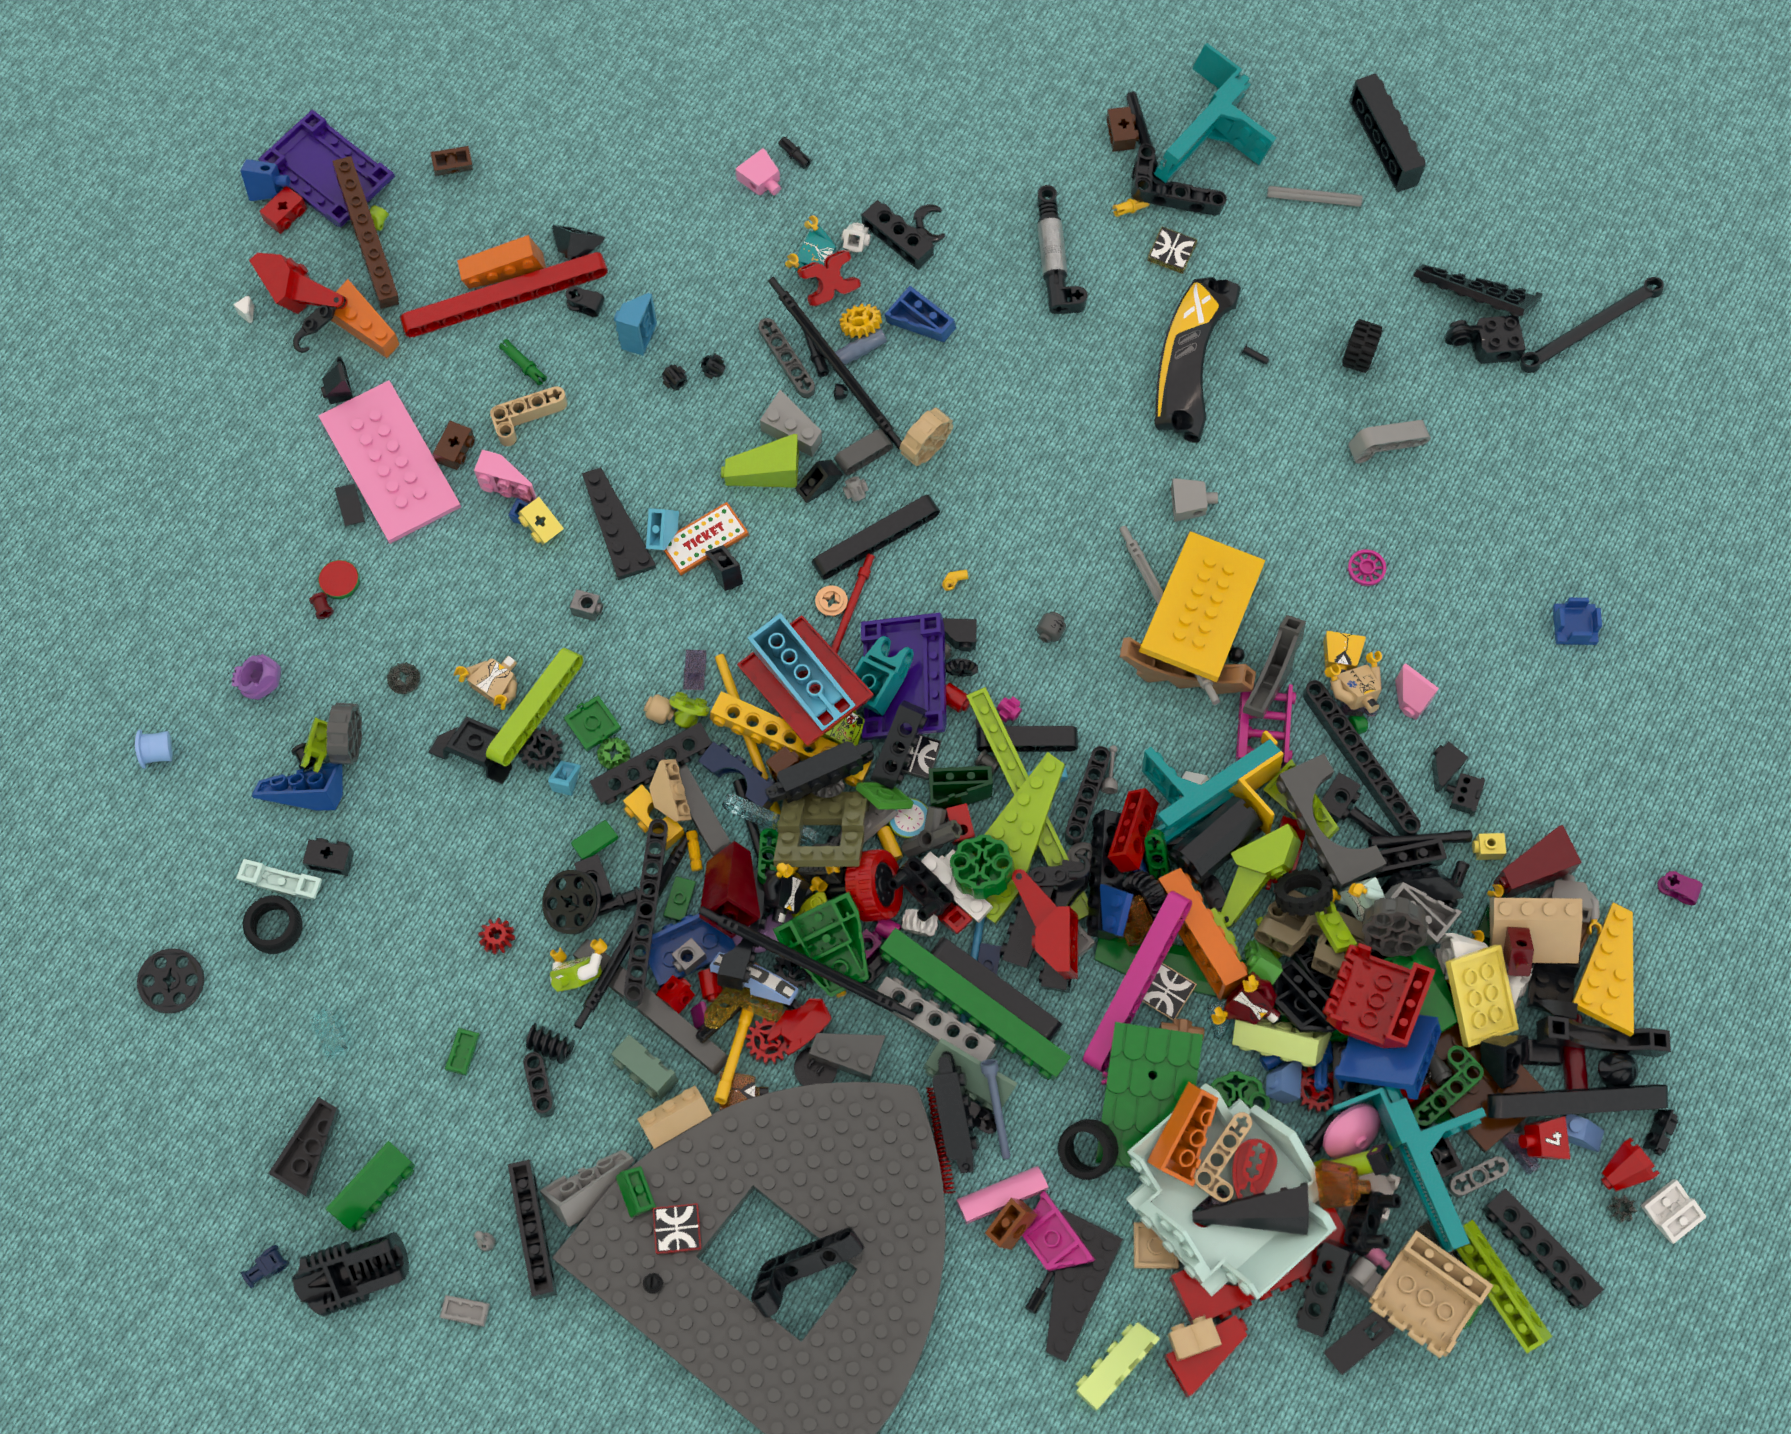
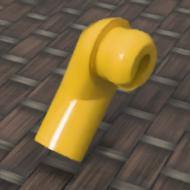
M967 569L949 572L942 582L943 589L951 591L958 581L968 579Z

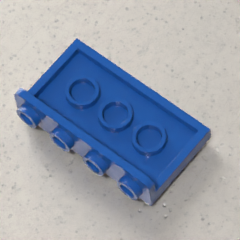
M692 914L687 915L681 919V922L675 925L673 923L668 924L662 928V931L653 933L649 965L659 987L661 988L672 975L678 979L687 976L684 971L679 972L672 964L674 961L672 953L692 938L698 944L707 958L691 973L710 965L718 952L726 954L735 948L736 945L733 939L699 918V914L694 916ZM684 955L682 961H691L693 959V955Z

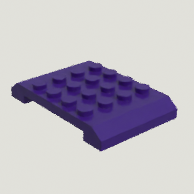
M313 109L258 158L262 162L275 163L280 175H289V188L337 227H342L350 220L332 161L349 156L352 157L367 203L395 178L391 170L382 163H377L329 126L326 119Z
M939 612L861 622V642L863 643L864 657L882 636H886L891 640L888 657H894L905 647L913 649L914 652L906 677L884 715L881 716L864 707L863 740L887 738L898 707L904 700L927 710L925 717L928 718L923 729H919L917 735L945 732L947 725L945 629L942 614ZM909 723L903 724L907 731H912V726Z

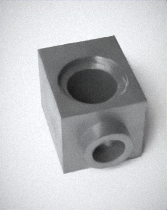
M576 589L570 610L574 616L596 621L597 616L602 613L603 603L601 602L600 595ZM585 604H593L590 608H583Z
M692 938L672 953L674 960L672 964L679 972L684 971L686 975L707 959L704 951ZM684 955H693V959L691 961H682Z

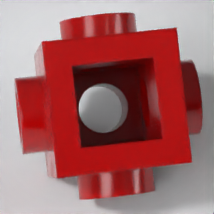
M674 975L656 993L661 1000L678 1014L695 996L690 989L692 985L683 977L679 980Z

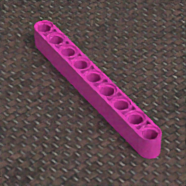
M1174 891L1167 895L1083 1056L1084 1063L1100 1072L1105 1071L1109 1066L1115 1022L1131 1024L1191 909L1192 900Z

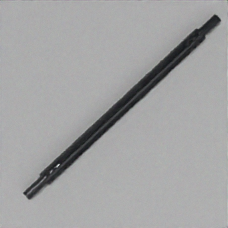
M771 277L768 282L779 295L778 299L795 318L876 425H878L879 429L883 430L899 450L902 441L894 432V427L801 310L797 302L794 301L790 293L782 288L775 277Z
M686 832L678 846L674 847L663 866L659 898L686 853L685 849L689 842ZM651 888L647 895H652L655 891ZM648 908L641 910L643 915H650L652 912ZM635 916L584 1002L583 1010L574 1024V1027L581 1030L590 1013L595 1011L629 952Z
M701 907L698 914L718 923L717 926L825 978L892 1013L895 1011L911 1020L915 1018L916 1012L898 1004L897 1000L724 914L720 915L706 907Z

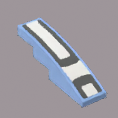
M718 952L710 964L711 972L718 973L722 957L725 953ZM750 965V981L744 984V987L750 988V995L791 1005L799 992V988L758 965Z

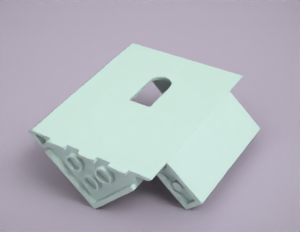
M1205 1083L1201 1089L1219 1099L1211 1126L1207 1128L1206 1145L1202 1146L1199 1157L1201 1159L1200 1166L1232 1118L1237 1113H1247L1252 1119V1126L1241 1144L1250 1139H1260L1269 1143L1277 1155V1168L1271 1182L1264 1191L1266 1195L1279 1192L1280 1188L1283 1187L1291 1189L1299 1187L1301 1183H1308V1235L1211 1224L1208 1227L1197 1226L1192 1221V1210L1202 1203L1209 1194L1199 1188L1196 1183L1192 1187L1147 1162L1172 1113L1127 1152L1132 1159L1130 1164L1137 1172H1140L1139 1178L1143 1184L1129 1195L1126 1200L1142 1217L1141 1221L1148 1229L1151 1228L1163 1241L1162 1245L1169 1253L1173 1252L1185 1266L1184 1270L1191 1278H1195L1211 1297L1230 1281L1233 1285L1237 1283L1244 1294L1247 1296L1251 1294L1258 1300L1337 1227L1329 1213L1315 1204L1326 1193L1316 1183L1320 1174L1296 1132L1257 1105L1249 1109L1241 1099H1238L1228 1108L1220 1093ZM1245 1117L1242 1119L1237 1118L1238 1126L1235 1130L1233 1127H1230L1229 1131L1235 1132L1241 1138L1243 1134L1238 1132L1241 1127H1248L1246 1124L1247 1119ZM1227 1135L1223 1138V1144L1228 1148H1232L1236 1144V1139L1231 1135ZM1261 1143L1258 1146H1253L1252 1149L1256 1154L1255 1157H1250L1249 1161L1253 1162L1251 1168H1247L1246 1171L1250 1173V1178L1259 1174V1171L1256 1170V1165L1262 1163V1160L1259 1159V1154L1265 1153ZM1235 1152L1219 1175L1233 1188L1231 1200L1238 1199L1232 1176ZM1213 1154L1210 1161L1214 1166H1221L1224 1159L1220 1154ZM1202 1172L1198 1176V1181L1202 1185H1208L1211 1181V1176L1206 1172ZM1250 1181L1245 1190L1241 1189L1240 1194H1243L1244 1197L1253 1195L1250 1192ZM1221 1185L1222 1190L1229 1196V1188Z

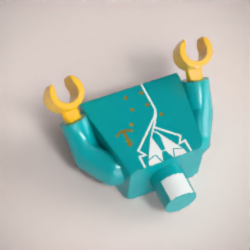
M811 215L809 217L812 224L809 221L804 223L807 229H813V231H809L798 255L791 253L787 256L790 259L785 262L787 268L794 267V270L797 271L811 262H818L824 266L825 258L830 254L836 253L834 242L821 226H817L818 218Z

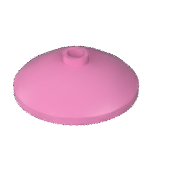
M1358 1104L1340 1113L1325 1132L1323 1138L1324 1151L1331 1158L1337 1159L1366 1150L1375 1140L1380 1129L1381 1120L1378 1111L1372 1105Z

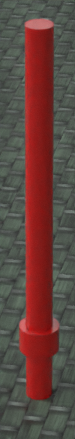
M867 554L863 566L859 568L857 582L831 648L836 653H838L864 583L869 579L870 568L875 558L871 554Z

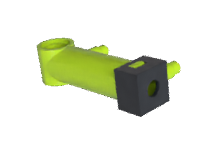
M1383 1143L1373 1146L1369 1151L1329 1161L1327 1159L1315 1161L1313 1164L1320 1174L1316 1183L1324 1189L1335 1182L1374 1173L1375 1176L1389 1173L1396 1164L1391 1152L1392 1145Z

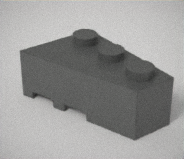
M817 1033L809 1052V1059L813 1058L817 1062L870 1081L886 1035Z

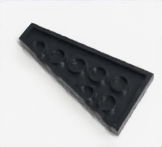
M1062 1209V1214L1096 1259L1093 1262L1055 1270L1045 1353L1066 1363L1123 1239Z

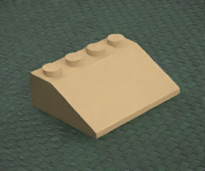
M1490 898V946L1501 945L1502 951H1504L1507 927L1529 928L1534 947L1532 963H1578L1582 930V899Z

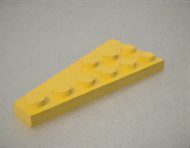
M1613 902L1609 907L1602 925V931L1597 937L1572 1002L1578 1004V1011L1630 1037L1634 1034L1633 912Z

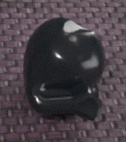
M1609 1054L1604 1056L1598 1063L1600 1079L1607 1087L1630 1086L1635 1082L1639 1074L1638 1064L1629 1054Z

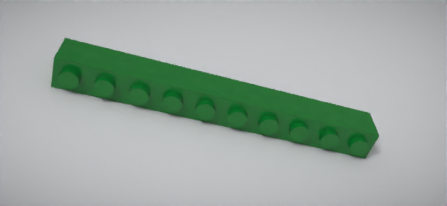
M896 927L880 947V957L889 964L893 962L899 967L898 970L907 977L909 975L916 979L915 983L918 986L931 990L933 996L940 1002L946 1001L951 1005V1010L956 1014L965 1015L969 1018L968 1022L976 1028L980 1026L986 1031L985 1034L992 1037L995 1041L999 1040L1004 1044L1003 1048L1011 1054H1018L1022 1057L1020 1060L1025 1065L1037 1068L1039 1075L1044 1079L1054 1081L1071 1058L1062 1049Z

